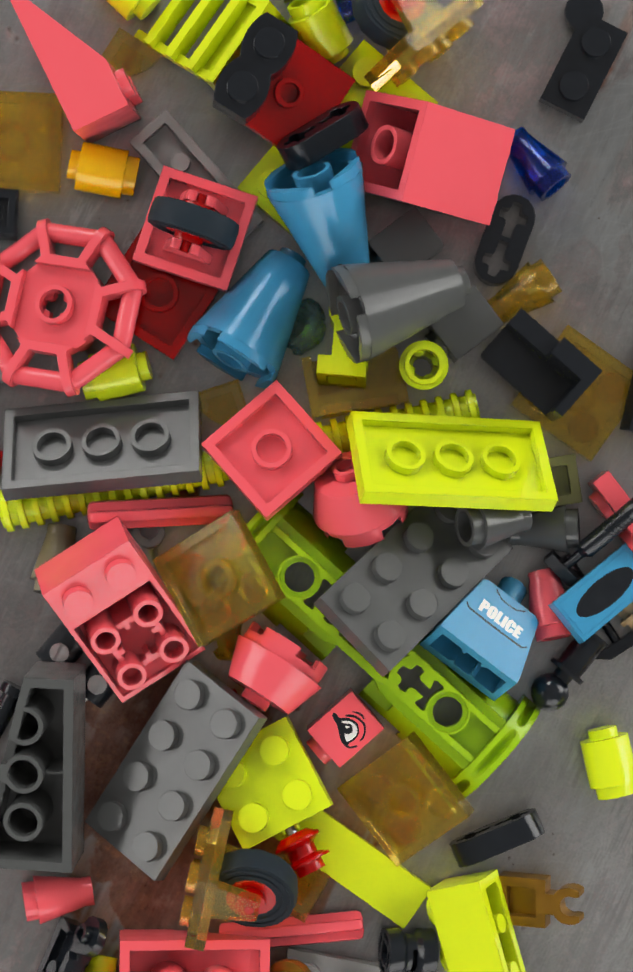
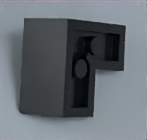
M522 308L480 355L481 359L551 421L563 417L602 373L598 366L565 337L558 341Z

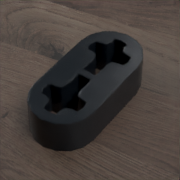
M349 101L329 109L288 134L278 142L276 147L287 169L295 171L310 166L358 137L368 128L369 124L357 101Z
M507 195L497 201L490 226L486 225L474 256L473 268L477 278L486 285H504L512 279L520 264L536 217L533 205L521 195ZM512 205L521 208L519 216L526 219L525 225L517 224L512 230L510 238L502 236L506 220L500 217L499 214L500 210L508 212ZM498 243L507 246L502 261L508 264L509 268L508 271L500 270L496 276H491L488 274L489 265L482 262L483 256L491 257L496 251Z
M531 808L464 834L450 842L449 845L458 866L462 868L482 862L530 842L544 834L545 830L536 809Z

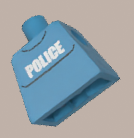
M503 577L497 586L490 580H481L422 639L419 645L491 700L495 701L519 681L538 626L537 617L521 605L527 594L526 587L522 582L513 577Z

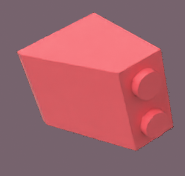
M366 90L361 109L369 125L362 134L353 139L351 149L356 151L357 157L359 156L363 164L365 193L490 226L516 129L429 101Z

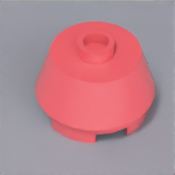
M351 451L344 452L341 459L337 460L314 481L313 519L317 527L324 532L326 538L331 536L342 539L344 546L347 548L365 547L384 540L382 531L393 525L396 520H400L403 523L408 515V506L360 504Z
M253 621L244 636L238 635L228 677L244 688L240 696L255 707L266 712L270 705L289 715L321 689L318 684L328 668L318 660H315L314 663L306 659L307 655L301 651L300 646L268 627L264 631L258 623Z

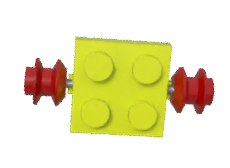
M286 716L259 731L217 799L242 849H250L281 833L282 837L288 834L287 838L279 842L274 853L275 855H287L292 869L295 870L300 879L325 866L321 856L330 851L317 850L313 840L319 833L318 829L306 827L297 832V829L301 828L299 823L334 804L289 716Z

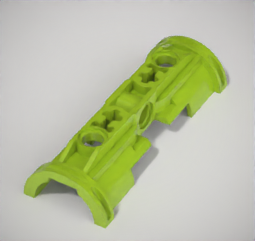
M302 492L268 521L257 512L209 565L204 574L212 582L216 583L219 588L227 581L275 626L283 625L321 661L336 646L343 650L372 677V680L358 695L398 730L395 734L445 779L439 787L456 803L465 799L502 764L520 743L536 721L540 708L525 694L517 701L507 691L495 701L491 700L420 646L421 641L389 673L382 677L337 628L324 619L325 616L315 605L313 608H310L304 603V600L312 597L318 591L323 579L333 585L356 563L345 553L347 547L338 538L325 537L324 532L315 524L313 515L298 502L304 495ZM297 562L309 565L314 572L312 586L302 592L290 589L285 582L287 568ZM416 665L421 667L422 671L419 674V678L429 689H431L434 681H438L442 685V688L434 691L428 697L424 708H420L415 703L423 698V695L414 687L409 686L405 690L399 688L398 685L401 683L402 678L398 671L402 666L410 670ZM444 697L456 699L462 708L459 720L449 726L439 724L433 717L435 703Z

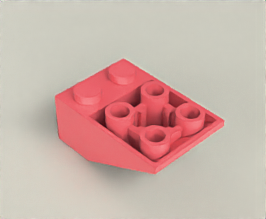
M118 516L34 570L42 596L122 703L184 664L186 660H190L206 650L150 561Z

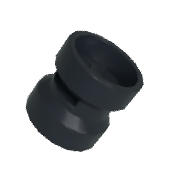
M382 928L378 941L380 972L437 971L439 947L437 935L433 928H416L412 933H404L400 928Z

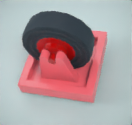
M164 165L132 260L136 263L227 292L258 202V196Z

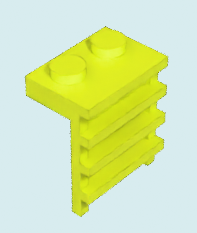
M171 0L148 34L138 29L133 37L138 42L207 82L215 90L216 82L224 68L231 61L239 57L245 33L258 17L268 12L289 26L290 24L269 0H230L192 56L187 58L185 57L224 0H200L172 42L167 46L165 42L195 1Z

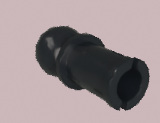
M595 633L581 644L574 638L558 659L551 658L550 661L557 666L554 672L541 674L534 679L531 686L533 703L544 711L558 710L565 705L569 697L568 684L573 679L581 685L584 681L580 677L608 644Z

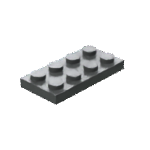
M199 390L115 398L104 401L95 400L5 409L1 491L5 501L202 482V402Z
M415 506L408 513L403 523L399 521L384 536V540L376 543L313 603L382 677L389 673L513 549L505 539L480 550L472 546L466 547L462 545L455 530V514L459 508Z
M186 660L85 822L153 881L164 880L268 718L200 663L194 660Z

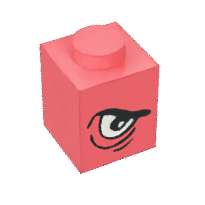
M350 688L307 726V731L312 737L306 743L325 765L332 759L340 768L384 729V726Z

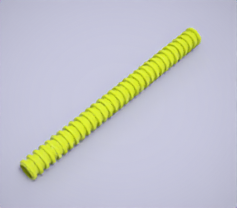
M471 389L465 390L464 396L458 397L456 393H450L449 399L442 400L441 396L434 397V402L427 403L426 399L419 400V405L412 406L411 402L404 404L403 409L397 410L396 405L389 407V412H384L481 418L476 395L472 393ZM375 409L374 412H382V410ZM349 415L344 417L345 421L338 423L336 418L330 419V424L322 426L321 421L315 422L342 453L351 451L346 426ZM202 451V482L5 501L0 490V518L3 527L8 532H13L18 525H21L23 529L30 528L32 522H36L38 526L45 525V520L50 518L55 523L59 522L60 516L64 515L68 519L75 518V513L81 512L83 516H87L88 503L92 501L146 499L153 496L165 498L167 493H172L173 497L180 496L181 490L187 489L188 494L194 493L195 487L202 486L203 490H209L210 484L217 483L218 487L225 486V481L230 479L205 451Z

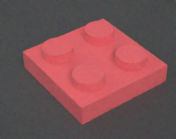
M277 379L201 443L205 452L266 521L271 519L327 471L337 460L343 457L339 448Z

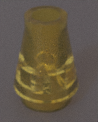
M539 259L532 265L528 261L487 302L505 324L521 308L529 313L554 303L553 297L563 290L544 261Z

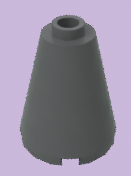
M451 259L339 264L331 267L332 270H328L326 273V293L331 316L338 314L343 330L336 332L347 356L356 364L375 358L462 308L465 305V296L471 292L466 270L463 266L457 267Z

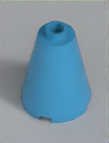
M338 148L308 167L290 171L283 164L271 172L264 181L267 197L325 287L326 273L328 270H332L331 267L339 264L370 263L363 164L359 156L357 157L355 150L351 148Z
M282 247L280 251L268 250L192 326L187 337L189 343L198 339L201 344L196 351L216 368L231 377L242 381L245 375L249 374L259 378L255 387L267 388L278 377L310 277L309 271L305 268V259L297 252L286 247Z

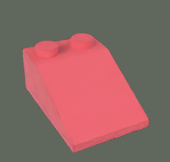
M10 0L66 117L77 135L86 142L94 143L141 119L136 105L142 103L143 100L131 76L126 74L124 68L116 71L103 56L31 1Z
M174 929L119 930V972H270V938Z

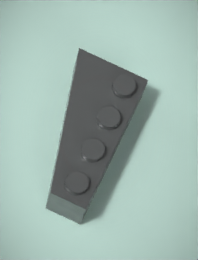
M37 661L23 678L8 734V744L3 761L0 764V868L72 873L84 853L86 664Z

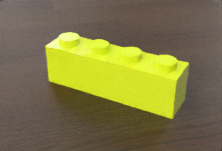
M497 869L446 878L426 891L428 898L426 903L427 914L431 923L436 926L441 944L440 961L446 972H526Z

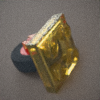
M351 0L353 16L361 31L371 41L385 47L388 51L364 76L376 92L391 81L398 88L420 70L419 67L427 61L432 63L454 45L453 42L474 27L475 24L470 17L485 3L482 0H454L446 7H443L440 4V0Z
M214 807L210 827L203 825L199 827L194 855L203 857L202 860L194 858L193 862H191L185 892L193 893L194 897L185 895L179 925L188 927L185 948L204 951L211 919L229 920L249 927H267L276 925L288 918L296 905L298 879L290 864L278 855L264 850L241 849L227 844L234 812L232 810Z

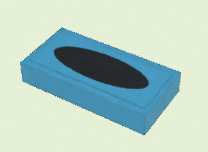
M626 543L621 545L548 605L579 644L585 642L633 602V552Z

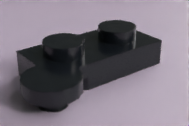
M568 0L564 9L565 20L574 32L539 99V102L580 123L584 121L628 34L602 20L604 9L601 0Z
M61 916L37 972H82L88 966L92 957L97 956L105 945L108 932L106 921L91 916L84 923H80L78 920Z

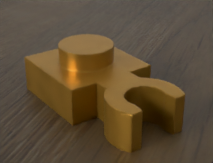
M503 871L499 874L513 925L546 928L550 924V915H554L559 922L566 925L578 924L584 918V912L572 911L565 904V897L579 898L584 893L583 886L576 883H568L559 890L551 889V875Z

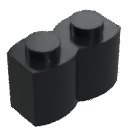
M268 12L258 17L245 33L239 57L231 61L220 74L214 90L213 107L241 125L250 122L262 109L271 81L279 77L288 66L296 47L298 31Z

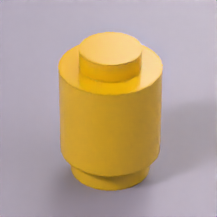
M83 141L81 151L71 150L66 178L75 180L74 190L118 199L121 198V194L133 196L140 158L129 156V150Z

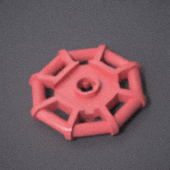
M45 218L38 220L34 229L0 253V298L5 278L11 281L5 310L0 312V329L10 326L18 335L17 339L20 342L19 348L13 355L0 334V371L2 372V381L10 387L24 385L64 392L67 397L79 395L80 389L121 359L124 357L129 359L134 351L130 348L142 295L147 293L146 282L137 277L114 241L115 234L113 231L106 227L96 230L52 223L50 219ZM56 243L85 247L78 258L56 255L55 251ZM40 249L41 256L34 261L37 263L28 271L22 269L17 274L11 270ZM99 257L103 258L118 283L104 286L103 282L97 277L92 267ZM58 294H64L63 300L67 303V307L58 317L53 318V313L46 309L48 301L55 302ZM121 298L112 337L102 330L108 302ZM95 339L107 345L74 368L72 356L77 352L89 349ZM35 353L57 357L59 371L29 367L28 364Z

